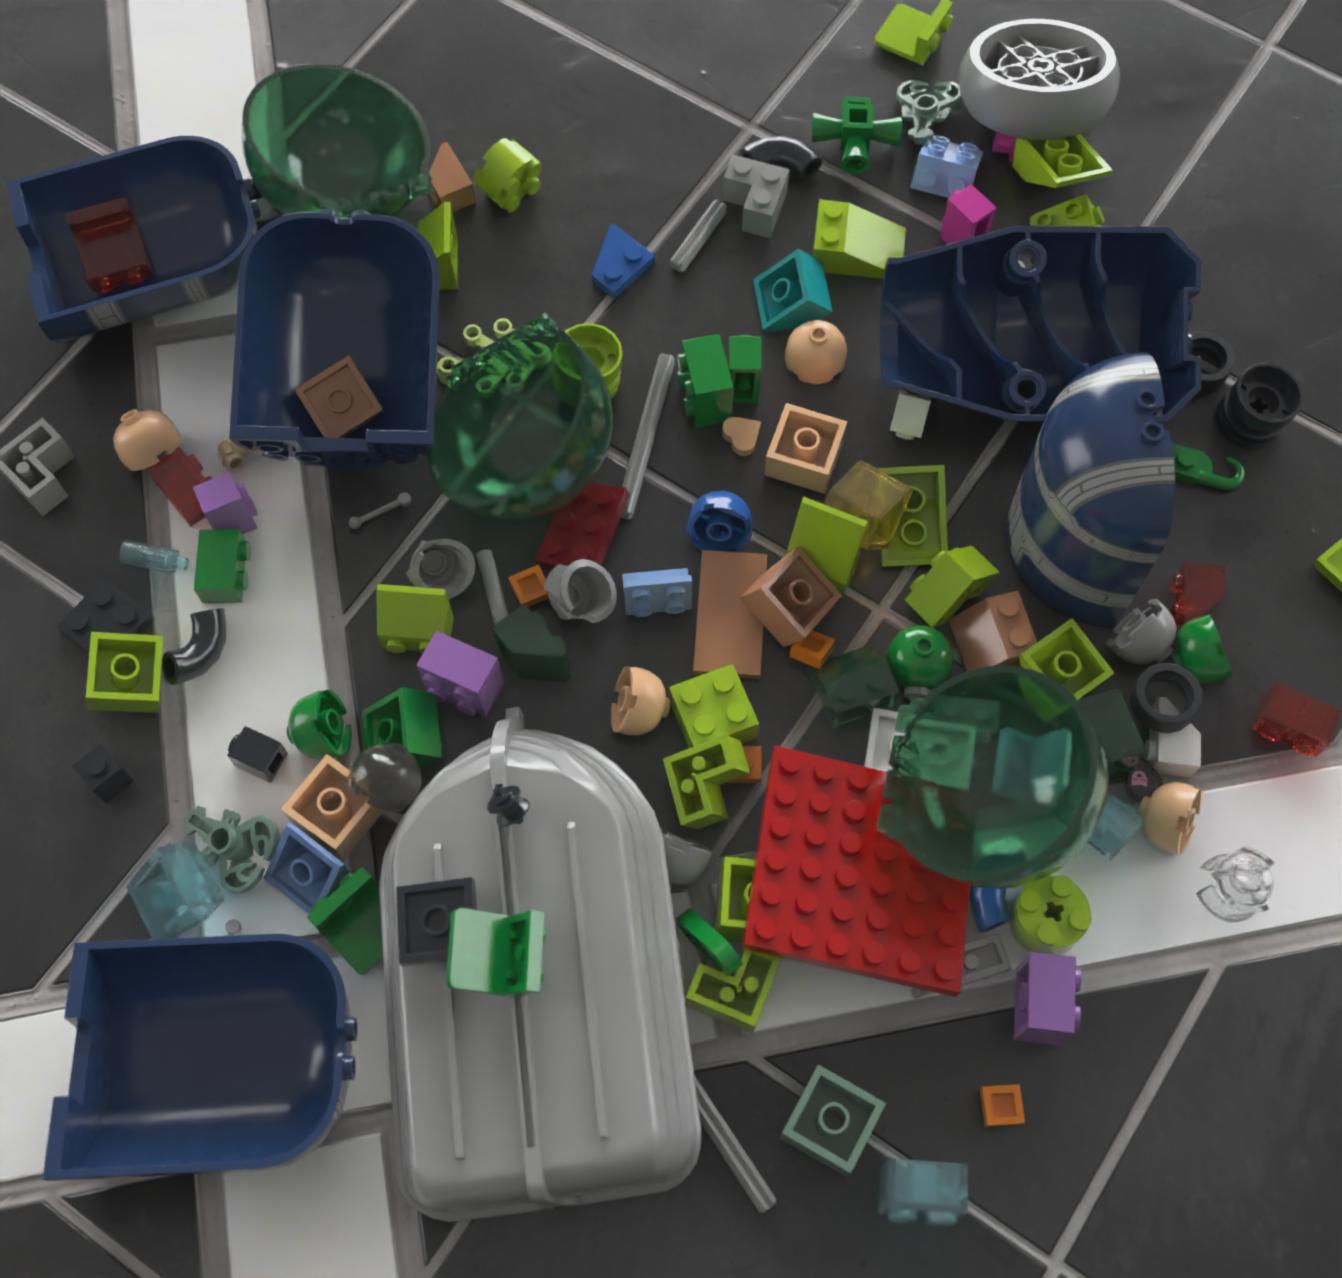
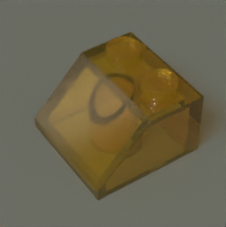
M859 460L829 490L824 505L868 521L862 544L864 549H888L914 489L863 460Z

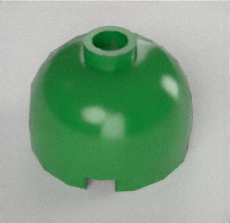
M1207 614L1186 622L1178 630L1175 637L1176 650L1171 652L1174 664L1189 670L1199 683L1209 684L1233 677L1228 657L1223 651L1222 641L1211 616Z
M915 625L909 626L897 633L888 645L884 662L888 676L899 688L902 686L906 689V687L913 686L926 687L932 690L939 689L946 682L952 670L954 656L952 646L944 634L933 627Z
M328 689L316 691L301 698L292 707L288 719L287 737L306 757L322 760L326 754L336 758L349 752L352 744L351 724L344 728L342 715L347 714V711L339 696Z

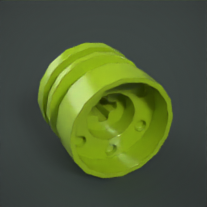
M593 323L578 324L567 329L559 337L555 352V384L561 397L571 405L584 409L598 408L609 403L617 394L620 385L623 353L621 342L612 331L604 326Z

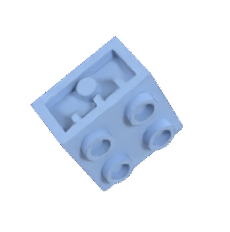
M688 568L622 574L626 615L646 617L655 612L679 614L685 610L692 609V576L688 575Z

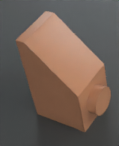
M447 142L441 144L427 176L430 189L426 190L433 207L440 206L444 202H450L453 213L476 203L473 183Z

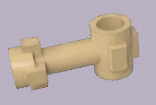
M228 439L218 445L219 453L217 455L224 467L227 466L229 470L236 471L245 465L243 456L257 449L253 447V450L247 451Z

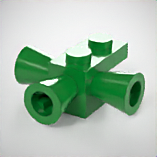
M842 97L841 120L813 113L811 143L840 139V151H844L841 169L851 175L863 174L870 168L867 152H869L871 140L896 147L900 146L902 117L873 121L871 98Z

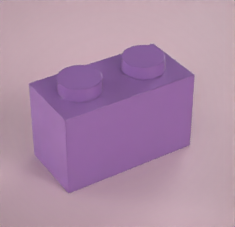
M231 472L193 487L203 513L212 529H239L242 535L257 529L253 516L257 515L258 512L243 481L236 483Z

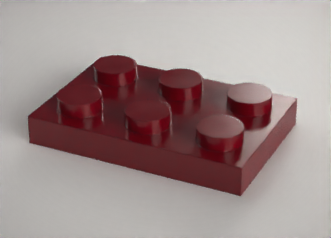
M569 479L535 557V563L539 564L540 568L551 570L558 564L569 566L572 562L580 559L591 560L601 566L630 494L627 488Z

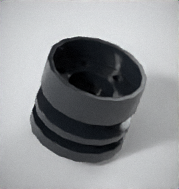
M1261 363L1245 369L1218 404L1216 417L1219 428L1227 438L1237 445L1248 448L1264 447L1276 439L1302 408L1304 395L1300 383L1292 373L1278 365Z

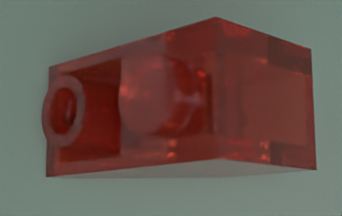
M1184 562L1178 573L1173 574L1171 592L1175 593V603L1172 605L1171 615L1177 627L1176 634L1186 622L1199 616L1211 614L1219 606L1225 597V566Z

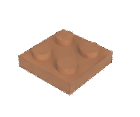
M349 355L294 389L324 438H344L385 412Z

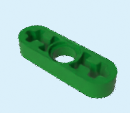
M688 908L675 918L678 927L690 943L726 976H729L743 965L741 958L731 944L691 908Z

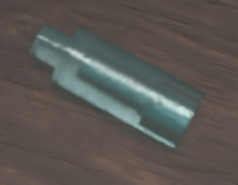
M125 540L120 549V561L124 564L168 573H175L177 569L187 570L189 566V558L180 556L179 551L130 540Z

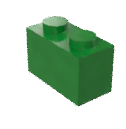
M750 335L729 336L728 368L734 387L733 403H759L761 337H752Z
M239 529L199 530L194 591L202 603L242 602L243 590L248 589V574L245 570V561L250 560L251 548L249 541H245Z

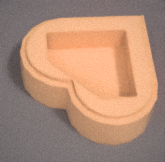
M731 417L725 420L722 435L727 442L732 443V449L736 454L747 456L752 454L756 448L761 422Z

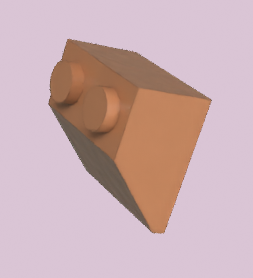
M797 546L763 573L740 599L783 647L805 639L842 595L805 552Z
M1019 591L985 598L948 620L968 681L1022 669L1019 655L1037 643Z

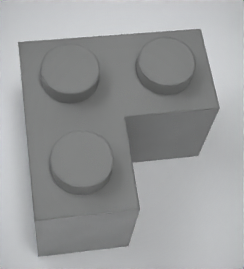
M732 154L723 177V201L744 206L742 231L771 238L787 195L790 169Z
M41 418L0 449V472L44 516L68 497V494L53 473L75 456L64 439Z

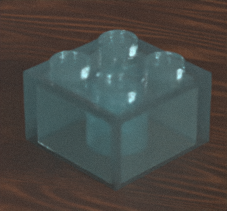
M888 1158L879 1166L878 1214H888V1221L895 1223H912V1221L917 1220V1217H927V1225L950 1226V1224H956L958 1218L968 1214V1164Z

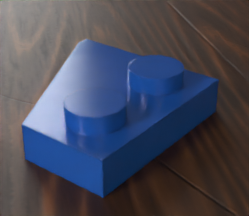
M612 223L592 272V283L615 299L655 263V255Z

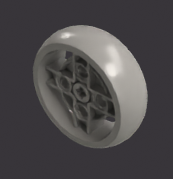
M1047 19L1016 20L987 29L971 43L963 57L959 70L960 93L969 113L978 122L994 131L1025 139H1060L1074 136L1093 128L1108 114L1116 100L1120 87L1118 59L1114 50L1104 38L1084 27Z

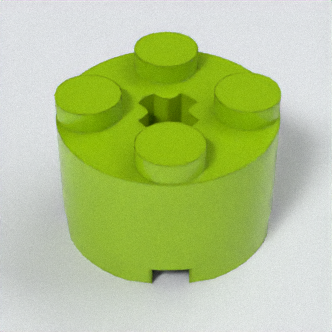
M505 138L495 143L482 158L486 161L482 170L477 167L474 173L475 186L509 213L517 209L520 200L526 194H535L541 185V181L538 179L541 171L540 161L512 138L511 141Z
M1062 875L1043 876L1031 881L1016 898L1011 909L1013 918L1009 923L1014 938L1026 950L1061 955L1070 950L1084 936L1091 924L1092 917L1090 905L1085 894L1070 878ZM1047 912L1048 914H1052L1054 918H1046L1044 916V913Z

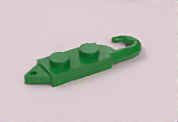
M1171 443L1176 480L1193 485L1199 483L1220 490H1232L1242 484L1245 471L1242 464L1236 459L1226 457L1225 461L1233 466L1235 475L1232 478H1225L1212 474V462L1203 451Z

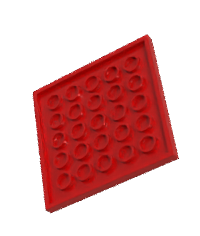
M775 745L771 753L741 949L957 997L961 993L977 793L944 787L916 778Z

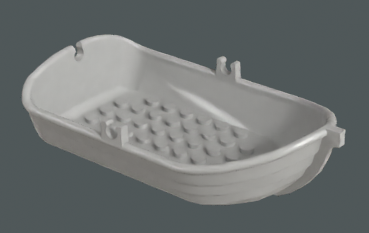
M519 707L505 709L506 718L496 723L492 738L465 751L452 763L444 767L415 797L399 820L384 852L379 878L396 1176L400 1190L411 1206L433 1219L446 1222L554 1209L557 1206H576L666 1192L681 1184L690 1174L697 1163L701 1147V1124L682 984L685 976L680 961L681 945L676 936L664 838L656 814L636 783L616 763L589 745L561 735L541 730L525 729L523 712ZM508 786H517L521 791L519 798H526L530 803L529 809L523 817L524 821L519 825L516 823L508 826H499L496 822L498 814H490L487 810L488 802L494 794L493 790L496 787L501 789ZM472 877L476 883L478 911L509 916L528 910L545 912L544 926L546 928V938L542 951L544 978L541 983L540 992L515 998L453 990L446 983L448 961L401 966L398 955L396 887Z

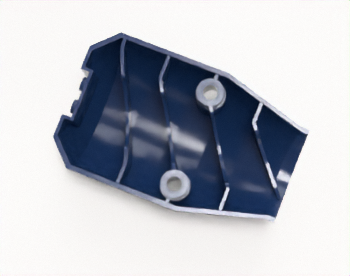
M1011 226L905 257H888L883 276L880 308V365L883 385L885 388L903 389L1009 422H1044L1057 396L1079 374L1095 364L1116 356L1147 352L1153 357L1158 367L1165 401L1164 409L1154 412L1152 419L1158 423L1168 422L1201 390V357H1188L1193 343L1192 335L1188 334V321L1191 320L1193 312L1192 303L1189 300L1201 292V258L1169 226ZM1018 260H1020L1025 265V268L1020 266Z

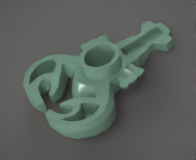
M910 80L898 87L896 102L902 109L901 112L904 120L913 121L914 129L908 130L909 139H914L915 144H925L927 139L932 140L934 137V132L931 130L936 122H943L950 111H955L961 106L962 96L958 84L955 82L936 83L935 96L927 94L928 83Z
M197 806L194 811L189 812L185 820L186 826L184 831L187 835L198 832V835L208 844L200 852V857L211 867L220 858L219 876L222 887L231 893L250 891L262 879L265 868L262 866L257 867V863L236 865V862L251 857L253 855V848L260 857L264 854L263 859L270 861L280 840V832L276 823L264 815L250 818L238 826L241 819L240 814L235 813V811L225 809L220 821L209 817L206 818V808ZM257 867V869L252 874L248 875L251 869H255Z

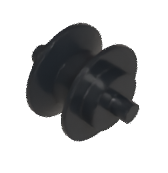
M508 786L501 789L496 787L487 805L488 812L490 814H498L496 822L499 826L521 824L530 806L528 799L519 798L521 791L517 786Z

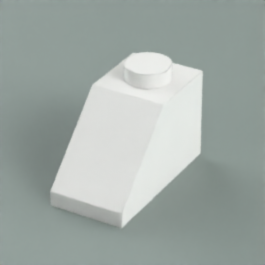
M901 389L890 431H895L896 436L903 439L913 440L914 437L921 438L931 398Z

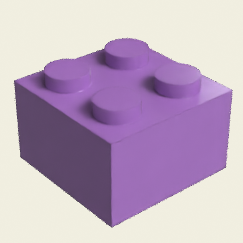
M438 631L433 635L416 665L425 690L435 694L436 701L444 703L445 700L457 705L456 707L460 711L470 716L479 714L486 718L504 685L497 657Z
M1030 952L1016 967L1015 1041L1059 1045L1074 1034L1075 1029H1079L1081 1010L1079 1006H1075V992L1080 990L1082 976L1081 970L1076 969V957Z

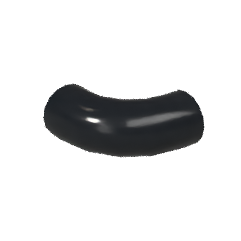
M785 136L765 137L746 145L740 150L741 157L788 168L800 180L812 177L819 170L823 162L822 158L806 144Z
M224 608L190 614L192 635L189 643L183 648L165 652L162 658L164 677L169 684H182L203 676L219 660L226 642V616Z

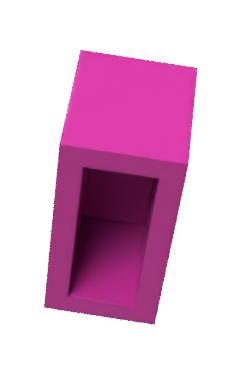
M972 184L962 191H955L947 200V208L942 220L943 225L939 238L945 244H951L989 233L996 207Z

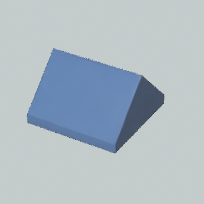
M290 822L285 826L263 878L310 914L312 906L324 896L329 897L339 888V882L350 871L345 864Z

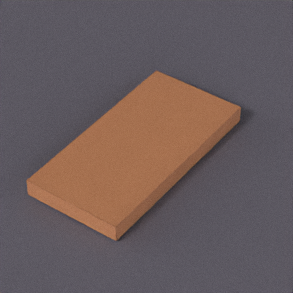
M702 550L693 675L700 676L733 664L739 678L760 680L763 624L740 597L767 571V554Z

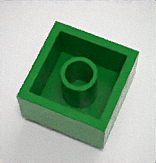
M720 334L683 340L682 354H677L679 367L677 379L680 390H685L684 408L686 416H692L695 428L724 423L725 420L732 417L734 387Z

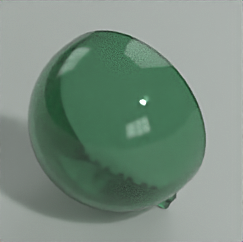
M302 64L287 67L270 74L261 80L248 95L241 122V144L244 160L257 190L266 202L281 216L297 212H319L322 209H331L339 213L338 218L344 219L351 218L352 212L356 210L396 218L408 207L414 198L432 193L430 185L432 177L427 171L431 155V143L426 125L414 106L403 95L376 77L338 65Z
M544 312L525 323V329L520 326L501 337L499 343L494 341L474 353V358L469 356L451 367V374L446 377L447 387L435 409L433 450L427 454L431 477L445 496L462 507L482 516L511 521L542 517L563 508L583 493L595 479L610 447L613 431V411L609 390L603 375L591 356L571 336L558 329L557 323Z
M1006 665L989 666L962 673L939 685L924 698H911L910 705L899 706L895 731L905 733V735H895L893 737L889 765L892 766V770H887L882 797L883 800L891 802V805H881L876 830L886 833V837L891 841L901 842L919 862L934 872L967 886L985 889H1006L1024 886L1050 876L1072 861L1088 844L1099 825L1106 805L1109 783L1108 759L1102 738L1094 721L1083 705L1059 682L1043 673L1028 668Z

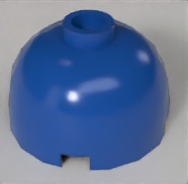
M724 490L711 491L701 496L693 504L687 520V534L689 533L692 537L691 542L701 551L735 549V552H739L749 544L752 536L751 510L741 497L732 492Z

